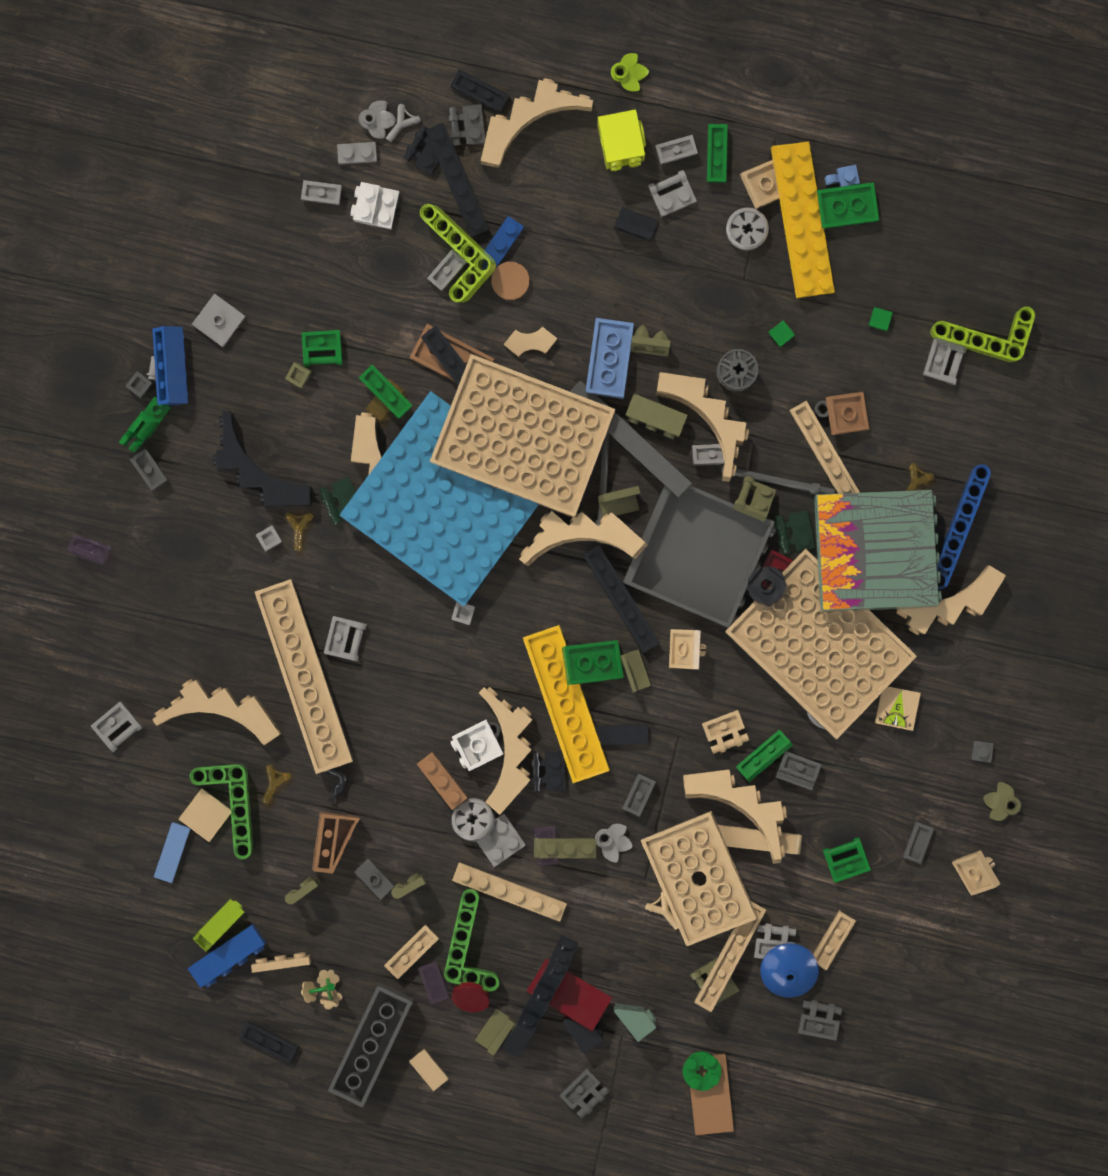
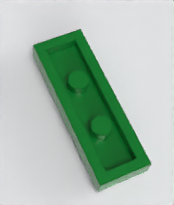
M708 124L707 183H726L728 124Z
M373 365L359 377L398 419L413 407Z
M778 730L739 763L736 768L750 782L793 744L781 730Z

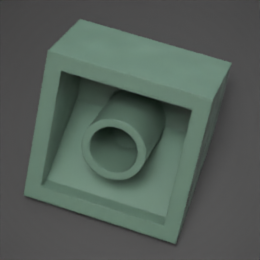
M617 1003L613 1006L614 1012L637 1042L656 1028L655 1022L657 1020L650 1009L646 1011L641 1006Z

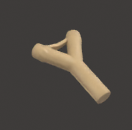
M662 891L659 899L651 904L647 903L645 909L663 915L676 930L678 928L677 923L669 911V905ZM660 899H661V906H662V907L654 905V904L658 903V902L660 901Z

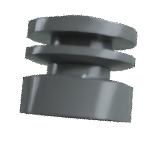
M733 349L727 352L720 359L716 368V377L719 384L731 392H742L748 389L758 375V363L755 357L743 349ZM737 365H739L740 369L743 370V372L741 371L739 375H737L736 371L733 370V368H736Z

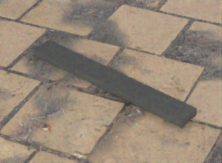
M579 381L570 391L608 406L597 395L585 394L586 385L582 381ZM614 412L607 432L679 498L692 483Z

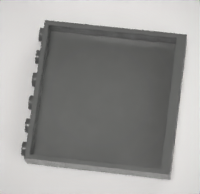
M664 485L642 536V540L648 546L636 559L633 558L623 583L729 628L738 618V615H736L738 607H743L746 600L743 595L748 590V579L753 571L761 565V562L758 560L761 554L765 555L769 545L766 544L768 537L772 538L776 527L773 526L775 522L767 518L764 522L734 509V504L693 486H690L678 498Z

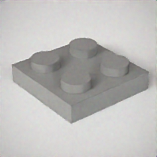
M504 813L495 819L490 834L484 839L476 841L494 867L526 845Z

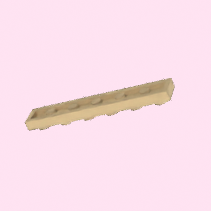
M805 401L789 410L837 494L860 493L808 402Z
M460 862L452 879L454 882L559 922L567 904Z
M753 902L751 903L758 918L732 930L694 1001L695 1004L709 1012H712L766 911V909Z

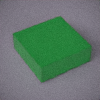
M874 307L868 326L887 331L893 312Z
M784 320L768 332L779 348L795 336Z

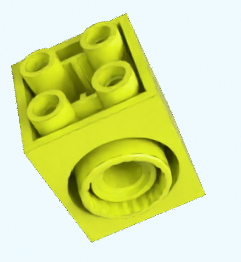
M636 110L598 117L597 125L606 169L611 168V171L622 169V166L625 165L630 167L640 166L641 162H644L646 142L641 120H638Z

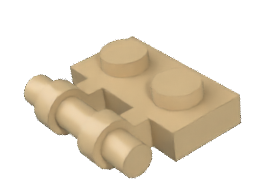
M738 710L702 723L708 741L715 739L717 741V745L711 746L713 754L717 752L723 753L728 748L733 746L739 747L743 745L742 743L749 741L747 733L739 736L738 730L745 727ZM732 733L733 739L723 742L722 737Z

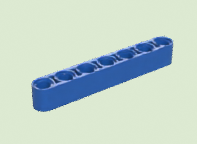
M981 464L971 470L940 549L939 564H936L937 572H940V576L943 578V584L938 586V590L947 587L989 481L991 471L986 465ZM979 468L985 472L983 479L978 478L976 475V471ZM971 486L978 489L976 497L971 496L969 493ZM964 504H968L971 507V512L968 515L962 511ZM957 522H961L964 525V530L961 533L955 529ZM950 540L957 542L956 550L949 548L948 543ZM943 558L950 560L948 568L942 566L941 561Z

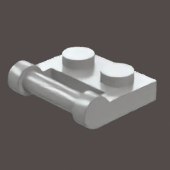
M684 170L657 184L652 183L648 185L661 218L697 202ZM681 181L683 187L659 197L657 191Z
M934 338L923 375L956 385L958 369L967 348ZM953 350L956 353L949 376L944 375L950 352Z
M333 616L324 653L358 661L359 656L357 654L363 630H366L367 624ZM350 627H356L350 653H345Z
M122 701L91 725L92 729L112 752H115L118 746L134 732L140 731L143 728ZM129 721L132 725L112 741L109 736Z

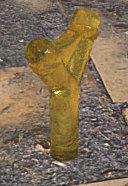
M911 463L909 468L911 483L906 491H915L917 486L933 480L934 475L922 472L917 468L916 463ZM917 471L924 474V476L918 478Z
M288 512L285 514V517L294 529V550H302V531L313 516L310 513L296 516ZM295 518H303L299 524L295 520Z
M272 765L266 766L269 786L262 803L269 805L276 787L291 778L289 772H278ZM274 772L282 776L275 779Z

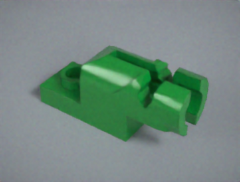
M154 397L144 412L141 411L136 420L131 424L119 443L127 446L133 438L137 439L128 448L133 453H136L145 440L151 437L171 407L168 405H158L157 397Z

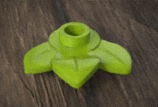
M636 53L626 54L621 62L614 64L611 68L612 78L617 82H621L623 88L631 92L640 90L638 81L644 79L649 73L645 66L637 63L638 55ZM623 70L624 74L619 76L617 71Z

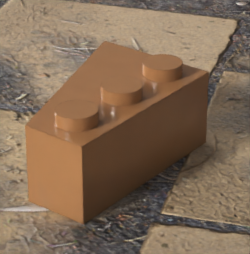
M320 812L312 864L313 871L333 874L346 844L360 819L358 816Z

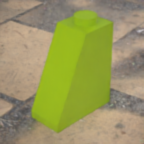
M230 899L202 927L193 940L207 952L244 913L242 906L237 901L233 902Z

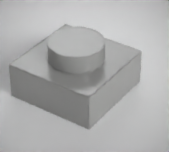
M273 525L256 534L265 552L282 543Z
M456 602L451 620L470 625L475 606L468 604L463 606Z

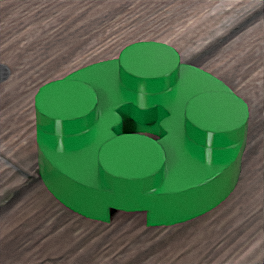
M697 1051L692 1053L684 1062L682 1068L683 1077L692 1089L706 1091L718 1084L721 1077V1066L718 1059L706 1051ZM699 1066L707 1069L704 1076L696 1073L699 1070Z

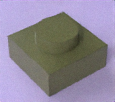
M294 362L285 379L300 388H304L312 371Z

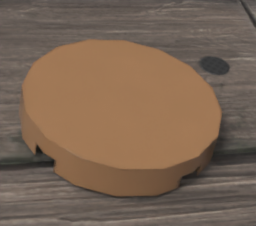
M516 262L500 264L492 275L494 292L505 300L521 298L529 287L527 270Z

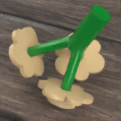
M321 970L317 978L320 988L314 987L313 982H303L301 994L305 1002H314L318 992L324 991L320 1003L324 1004L325 1009L329 1010L333 1007H338L339 1002L342 1000V995L335 990L336 983L339 982V976L334 974L333 970Z

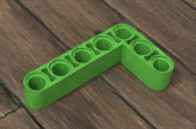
M231 764L193 769L190 773V780L195 785L229 783L234 854L239 859L248 858L253 853V836L247 768L242 764ZM235 768L242 770L243 775L241 778L234 776L233 771ZM216 769H220L223 772L221 780L216 779L214 776ZM197 771L203 772L204 779L202 781H198L195 778ZM237 787H241L244 790L243 797L235 795ZM238 806L244 807L246 811L243 817L238 816L236 813ZM239 826L246 827L247 834L245 836L239 835L237 831ZM240 845L248 847L247 855H242L239 852Z
M468 888L461 897L444 976L448 982L460 985L463 982H470L467 979V974L472 972L478 977L473 983L480 984L485 991H494L498 988L500 982L499 976L495 972L464 965L479 901L478 891ZM473 893L476 896V900L472 903L467 902L465 895ZM469 912L472 918L469 921H463L461 914ZM458 931H465L467 938L465 940L458 939L456 935ZM454 950H461L463 957L460 959L454 958L452 955ZM455 968L458 970L459 975L452 978L449 976L448 970ZM488 977H493L496 979V984L488 986L485 980Z

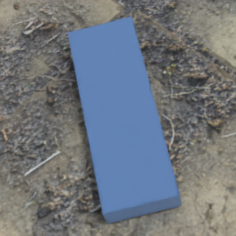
M172 822L154 874L155 878L173 883L191 828Z

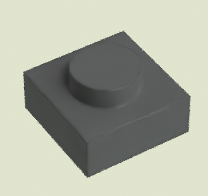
M137 371L126 384V387L142 399L153 383Z
M973 741L971 760L991 762L994 743Z

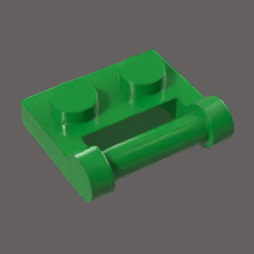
M340 330L301 332L304 367L334 363L336 365H343ZM335 350L336 356L309 357V352Z
M859 837L853 839L852 842L838 847L822 850L834 883L871 870ZM855 848L857 849L858 854L835 862L832 860V856Z

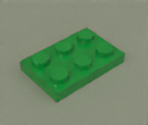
M874 182L817 190L822 229L879 221Z
M618 640L562 647L567 686L624 678Z

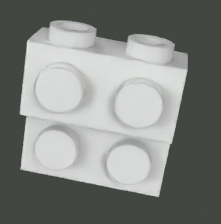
M361 182L360 186H356L354 197L357 198V203L352 205L350 216H354V222L392 230L400 192Z
M487 719L452 736V747L455 752L459 751L462 757L459 759L460 763L468 771L504 754Z

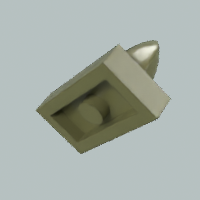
M641 325L634 333V336H632L630 352L668 356L670 340H668L667 335L662 330L655 334L653 338H650L647 328Z

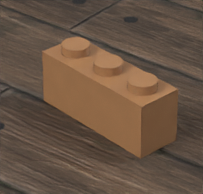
M431 752L417 763L418 767L452 810L468 798L434 752Z

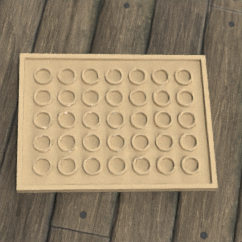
M471 354L430 463L575 517L615 409Z
M805 549L782 572L787 584L784 597L772 606L761 605L754 601L725 633L835 739H838L917 656L870 610L820 612L818 562Z

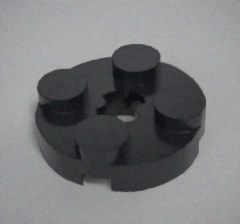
M774 567L758 568L753 571L748 579L749 594L758 604L772 606L778 603L786 593L787 584L784 575ZM764 582H765V583L771 582L772 585H770V586H771L772 588H771L770 590L767 589V590L765 591V590L762 589V588H764V586H762V584H763Z

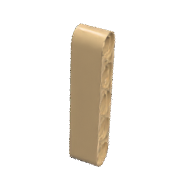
M718 825L726 846L770 851L763 835L758 829ZM781 832L782 838H779V844L783 845L784 853L800 854L802 835Z

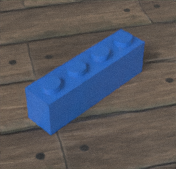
M176 326L153 328L158 405L187 404L188 392L183 328Z
M253 923L191 965L188 970L200 988L204 985L208 988L216 982L215 978L220 974L223 977L233 971L232 966L235 964L240 966L249 960L247 958L248 955L251 953L256 955L264 950L263 945L266 943V940Z

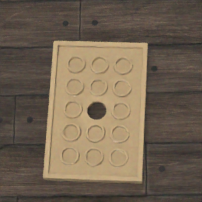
M712 811L641 840L686 946L758 918ZM701 871L706 875L707 880L704 885L699 886L693 882L692 876L694 872Z

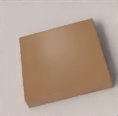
M863 392L826 397L832 435L869 430Z

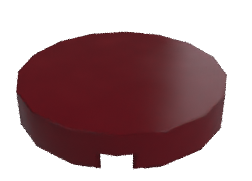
M473 982L460 983V986L456 985L451 996L452 1002L456 1007L468 1012L483 1011L490 1002L489 992L485 991L480 984Z

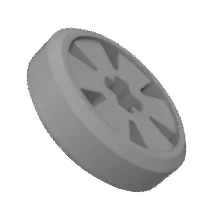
M741 208L735 211L730 216L726 225V234L730 243L734 247L745 251L760 247L766 240L769 230L765 216L754 208ZM749 224L751 226L750 229H753V231L745 234L742 226L746 227Z
M476 798L464 800L455 808L452 814L454 831L467 841H479L487 837L492 831L495 822L491 807L486 802ZM473 815L475 818H478L475 820V824L469 822Z

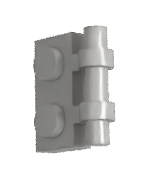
M767 923L765 925L758 924L757 932L764 933V938H756L754 958L763 959L767 952L775 946L794 943L787 940L788 936H796V929L789 928V926L775 927ZM771 934L781 935V941L770 939Z

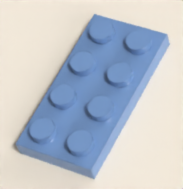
M596 318L585 394L619 399L624 398L634 323Z

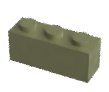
M634 394L625 417L628 418L627 421L638 425L640 422L646 425V429L653 432L660 430L664 432L663 436L674 439V437H679L687 415Z
M534 838V857L596 858V839Z

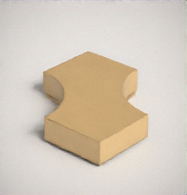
M544 327L530 334H524L515 330L504 343V346L518 357L530 350H537L546 354L557 338Z

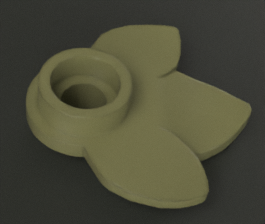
M998 782L997 792L988 793L983 797L985 804L992 809L989 817L996 821L1004 820L1008 815H1016L1021 809V802L1018 798L1014 797L1013 788L1003 782ZM1009 802L1014 803L1013 809L1008 808Z

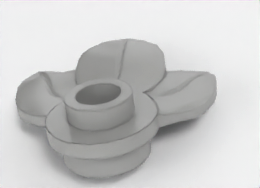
M386 101L373 102L369 109L362 111L359 115L360 125L368 129L371 136L378 139H384L385 129L392 127L397 122L394 115L386 111ZM370 116L372 121L368 122L365 117Z
M613 824L608 829L599 830L595 835L597 845L602 848L603 856L609 861L618 862L619 852L632 848L631 841L624 836L627 828L625 825ZM602 835L608 836V840L606 842H603L601 840Z

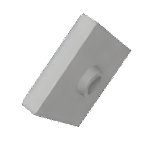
M214 294L192 325L224 347L246 316Z

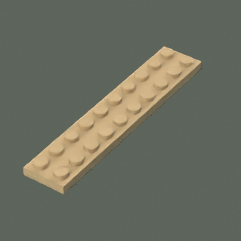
M290 579L255 591L315 773L318 774L353 762L292 580Z

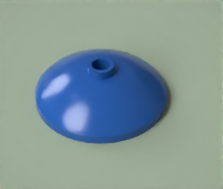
M795 943L780 944L769 950L764 956L760 968L761 978L764 985L772 993L781 997H797L808 992L814 986L818 978V963L813 953L806 947Z

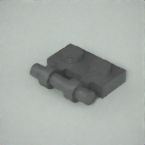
M481 104L462 106L463 114H457L456 107L449 108L450 115L448 116V121L451 123L452 132L450 133V138L453 140V146H461L460 139L466 138L467 146L485 144ZM464 121L465 131L460 132L458 122Z
M804 1000L803 1008L810 1009L809 1015L801 1013L798 1033L836 1041L840 1021L834 1020L833 1014L841 1015L842 1008L836 1007L835 1004L831 1003L826 1005L818 1003L816 1000ZM816 1011L827 1012L826 1018L816 1016Z
M586 1068L559 1096L572 1110L579 1105L581 1109L577 1114L580 1118H583L586 1114L589 1115L593 1111L592 1108L597 1103L602 1102L610 1091L605 1086L598 1091L596 1087L600 1084V1081ZM589 1093H592L594 1097L586 1103L583 1099Z

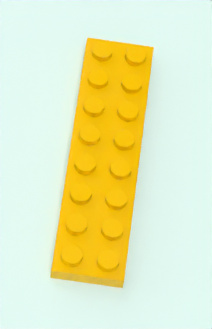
M809 142L772 146L771 153L796 298L832 294L835 291L825 233L821 226L817 186Z
M560 625L523 637L572 782L576 783L610 771L581 685L567 686L562 647L567 645Z

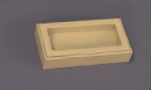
M425 1048L409 1060L433 1091L449 1079Z

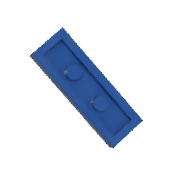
M509 216L485 249L495 260L496 268L524 228L523 225ZM484 260L482 263L484 270L488 268L487 260Z

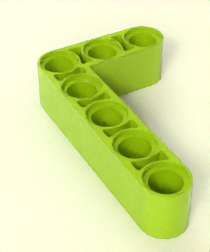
M426 204L420 209L421 218L470 264V267L451 287L449 292L450 298L454 302H467L494 272L496 262L441 208L436 205ZM432 208L434 215L432 218H429L428 211ZM444 221H446L448 225L445 231H443L441 228V225ZM460 234L461 241L459 244H456L455 237ZM471 247L475 250V254L472 257L468 254ZM484 260L488 261V268L486 270L482 268ZM472 274L476 277L474 284H471L469 280ZM459 289L463 290V297L461 299L457 296Z
M1023 307L1018 310L1014 316L1007 340L945 321H939L934 324L930 329V334L933 339H941L966 347L967 350L1013 363L1020 360L1024 355L1035 319V313L1030 307ZM1021 312H1026L1029 315L1028 321L1021 319ZM937 326L944 328V335L936 333ZM1016 330L1022 331L1023 339L1020 340L1015 337ZM955 332L962 333V341H957L954 338ZM974 337H978L981 340V346L976 347L973 344L972 340ZM992 343L999 345V352L992 351ZM1011 348L1017 350V358L1010 356L1009 350Z

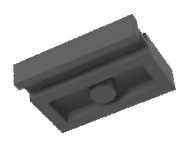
M785 751L776 778L813 790L822 764Z

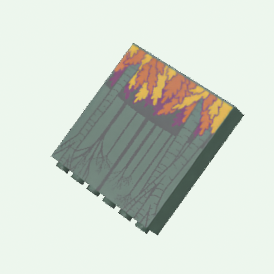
M932 490L815 495L820 612L932 608L939 605L942 599L941 591H938L937 583H940V572H937L936 564H939V553L935 550V545H938V534L934 532V526H937V515L933 514V507L936 506V496L932 495Z

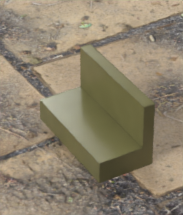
M639 486L598 496L602 517L606 514L609 515L611 512L618 516L638 511L639 506L636 495L640 494Z
M639 649L620 655L632 692L651 686Z
M496 1008L475 1041L487 1048V1052L494 1056L515 1025V1020Z

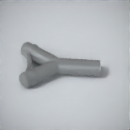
M403 104L398 105L397 124L386 137L391 143L404 127L420 123L421 121L419 116L409 114ZM405 113L412 118L404 120Z

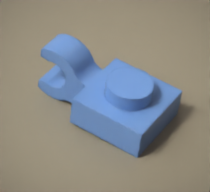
M856 165L837 168V174L827 175L824 178L826 185L839 183L840 187L860 184Z

